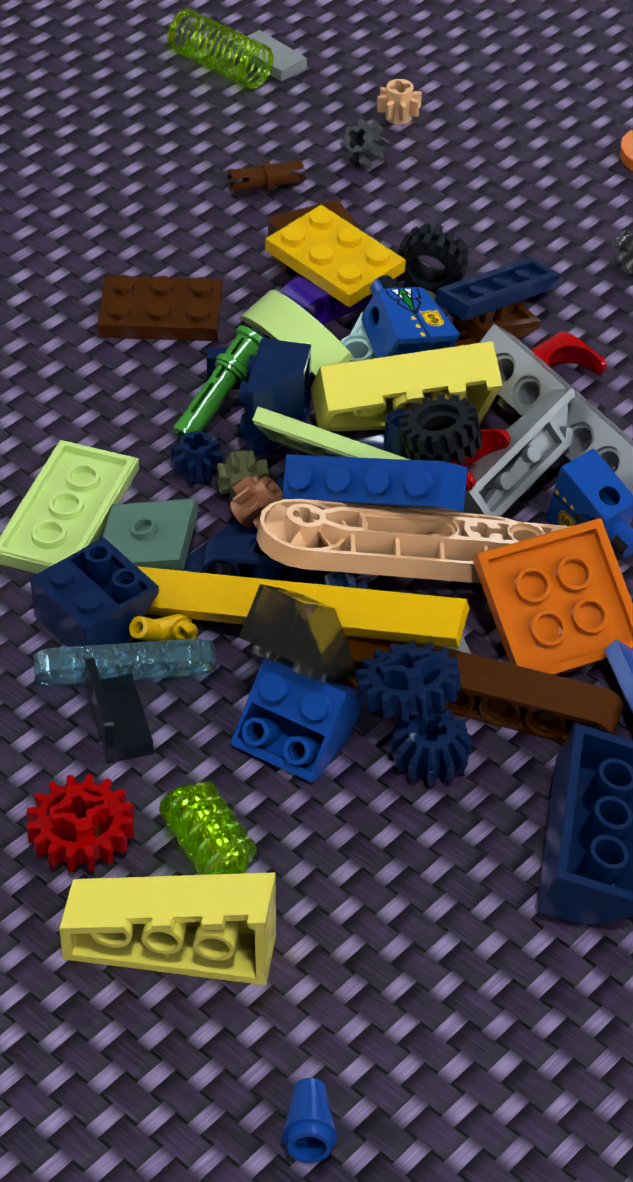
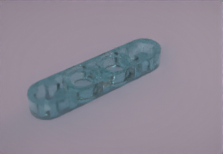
M206 639L49 648L38 651L33 657L34 679L36 682L46 685L86 683L84 659L94 657L100 680L132 674L134 680L197 676L210 673L217 667L215 644Z

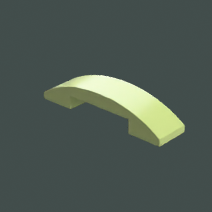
M268 291L240 316L248 326L263 336L266 334L272 340L311 344V375L314 378L320 366L332 363H347L354 358L351 352L317 319L296 302L278 291Z

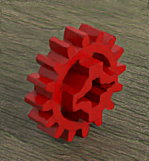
M88 774L83 783H76L73 775H68L66 779L67 785L60 787L52 781L48 783L49 795L42 793L34 795L35 807L27 808L28 823L26 826L29 843H34L35 855L37 857L48 854L49 866L54 868L61 861L67 862L68 872H74L78 863H85L86 868L90 872L95 870L96 860L102 859L109 865L114 863L113 850L122 853L128 850L127 838H134L133 804L126 801V791L124 789L112 792V780L107 778L100 785L94 784L93 774Z

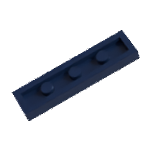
M529 257L438 288L435 302L440 307L446 309L451 317L467 321L555 289L560 273Z

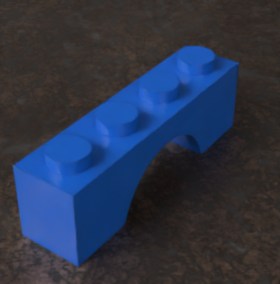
M286 454L282 498L464 512L468 467L445 461Z

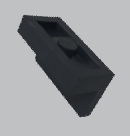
M94 657L84 659L87 696L107 764L154 754L153 739L133 675L127 674L100 680Z

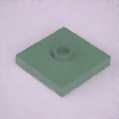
M194 498L112 505L103 537L136 566L184 571L199 511L196 500Z

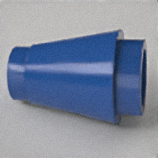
M304 1078L294 1085L282 1132V1142L287 1148L289 1155L295 1160L304 1163H315L329 1156L331 1149L336 1144L337 1133L325 1084L315 1078Z

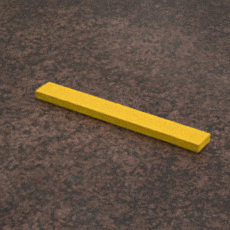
M137 566L159 586L158 595L145 613L148 615L170 616L180 613L195 620L402 642L415 641V643L420 644L433 643L439 646L459 648L469 612L467 599Z

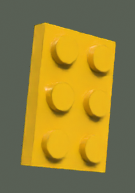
M323 205L316 207L265 238L266 252L349 308L372 293L370 286L377 278L389 275L392 279H395L405 272L406 260Z

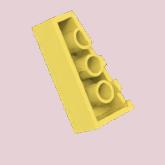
M489 341L320 366L311 386L317 426L327 431L385 430V417L389 412L397 409L411 410L410 405L414 402L422 405V398L430 396L431 401L437 400V394H445L446 399H449L452 394L459 395L460 401L465 397L469 399L470 403L475 404L480 424L503 385L494 343Z
M276 872L73 879L59 928L63 960L266 985L276 938Z

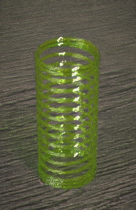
M184 9L179 12L169 26L167 41L171 50L249 89L257 88L263 84L272 70L273 52L270 47L223 24L221 25L219 22L192 9ZM193 14L185 21L181 28L178 39L179 48H177L175 42L177 28L185 16ZM194 17L195 21L188 28L184 46L181 47V38L185 26ZM204 24V29L200 33V36L197 40V44L193 47V44L195 43L199 35L200 27ZM195 25L194 32L190 40L187 42L189 33L192 27ZM209 28V33L205 38L203 47L199 50V45L204 38L206 30ZM213 31H215V36L213 37L210 43L209 49L204 54L205 48L208 42L210 41L211 34L213 33ZM221 33V38L215 48V52L210 56L211 50L216 43L217 37ZM227 36V41L223 46L221 54L216 59L217 53L222 45V42L224 38ZM233 39V43L228 51L227 57L222 62L223 55L227 50L228 44ZM239 42L238 49L234 54L233 60L228 64L229 58L234 50V47ZM244 46V51L239 59V62L234 67L235 60L239 55L240 49ZM262 49V59L258 69L246 80V76H248L257 63L259 50ZM266 49L268 53V62L265 70L255 82L247 83L259 73L261 67L263 66ZM256 53L255 60L246 73L251 57Z

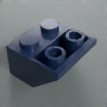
M262 338L257 355L250 354L247 366V379L249 380L248 382H241L238 397L239 407H245V414H242L240 420L239 438L246 439V451H254L255 457L282 445L271 441L252 421L258 406L307 423L311 410V344Z
M104 537L30 578L34 616L83 663L84 659L94 657L96 663L125 646L131 637L129 625L132 619L136 616H144L159 593V586Z

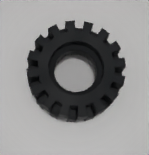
M423 224L421 231L418 226L412 228L410 234L407 232L397 252L399 256L406 260L405 272L396 277L397 281L405 280L403 288L421 287L437 294L438 288L463 280L469 265V259H467L469 251L468 248L462 249L465 243L460 237L456 241L453 240L455 232L450 229L447 234L442 233L443 226L436 225L434 231L431 230L430 224ZM418 256L434 257L445 268H430L424 265Z
M437 394V400L431 401L430 396L422 398V405L414 402L410 405L411 411L406 409L403 411V418L399 419V426L405 455L410 460L445 461L449 463L456 461L461 465L466 462L465 455L473 458L476 455V449H480L482 446L477 408L466 397L460 401L459 395L452 394L449 399H446L445 394Z

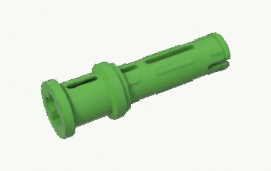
M239 325L235 331L237 337L224 354L219 353L216 357L214 364L216 369L190 403L183 416L180 417L172 428L180 438L189 432H202L237 383L246 381L250 354L257 355L261 339L263 338L254 330Z

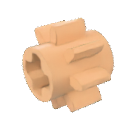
M391 80L387 83L386 87L380 88V96H377V112H385L386 120L392 124L402 125L409 123L412 120V116H419L422 92H413V84L408 80Z

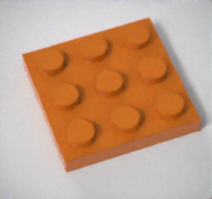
M601 518L480 552L472 558L510 664L553 675H561L608 660L605 648L616 639L633 649V602Z

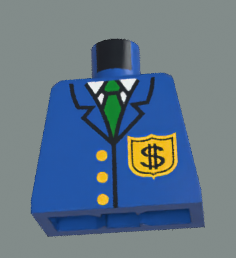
M389 275L381 276L371 284L370 290L373 293V297L362 313L361 321L376 358L453 347L460 334L425 289L421 287L398 288Z
M593 448L561 466L545 520L553 525L574 526L601 518L611 546L624 558H627L633 554V528L630 526L633 518V495Z

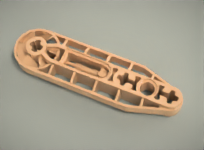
M283 499L270 503L261 511L256 540L260 549L271 559L295 568L481 583L472 560L477 553L570 526L519 522L496 515L309 499Z

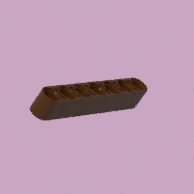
M313 632L300 661L303 667L348 687L358 689L356 670L362 669L361 661L363 659L374 660L373 651L376 649L385 653L389 652L390 644L392 643L405 645L409 642ZM416 643V647L423 648L424 645H426ZM434 645V651H435V652L438 651V650H441V649L446 648V647ZM446 648L449 650V658L456 657L458 659L461 690L456 691L457 700L455 702L445 701V710L442 712L451 709L454 715L565 743L575 723L615 734L623 710V701L614 691L581 681Z

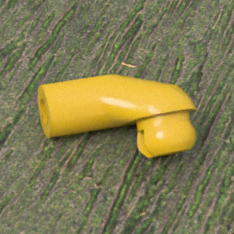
M180 613L157 619L136 616L129 625L132 637L159 645H169L174 642L183 646L189 645L194 642L198 634L197 626L192 623L191 618Z

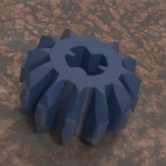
M433 708L428 710L427 718H422L419 715L410 716L408 720L398 718L395 732H393V737L390 739V752L392 753V758H394L397 773H408L411 783L419 779H425L430 788L437 779L450 785L454 774H464L468 766L469 755L472 753L471 734L467 733L468 728L466 727L465 720H454L451 709L440 714L436 713Z

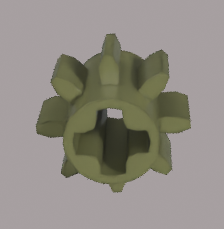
M252 450L231 452L225 464H217L219 493L227 494L230 492L232 499L237 496L232 487L249 475L253 478L258 475L261 480L263 477L270 475L267 460L257 461Z

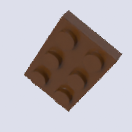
M105 275L97 323L98 338L218 341L223 279Z

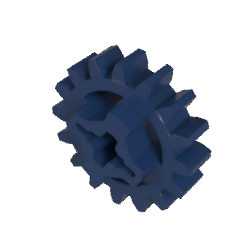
M410 641L405 645L392 643L390 644L389 652L385 653L378 649L374 650V660L363 659L361 661L362 669L356 670L360 702L367 703L368 711L370 712L382 709L383 718L387 719L393 716L394 713H401L402 720H408L410 716L417 715L427 718L429 709L433 708L440 712L444 711L445 701L455 702L457 700L456 691L461 690L458 659L456 657L449 658V650L446 648L435 652L433 643H428L423 648L416 647L415 641Z

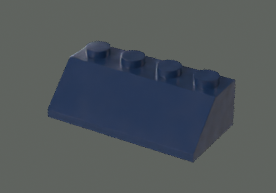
M577 723L574 724L555 762L537 912L583 926L633 916L632 740Z

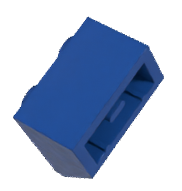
M264 656L230 745L309 782H315L351 735L363 705L359 700V691L288 659Z

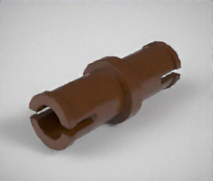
M296 159L294 161L270 164L269 161L259 162L258 166L228 169L227 180L242 178L240 182L227 183L228 188L233 194L260 188L266 192L272 191L274 186L300 184L305 180V173L290 174V171L304 169V165L300 159Z

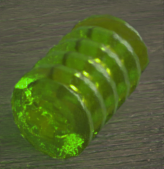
M212 782L184 785L172 790L160 801V815L166 820L170 831L176 835L180 846L185 848L188 858L194 862L196 870L200 875L245 873L249 862L256 854L257 845L253 839L247 837L246 828L238 823L237 815L234 811L228 809L226 799L219 795L217 786Z

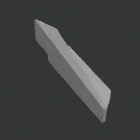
M572 387L550 391L506 430L511 437V442L507 448L492 452L468 467L467 471L474 476L476 484L472 490L465 491L464 512L461 513L501 516L572 444L573 429L567 427L568 402L575 399V391Z

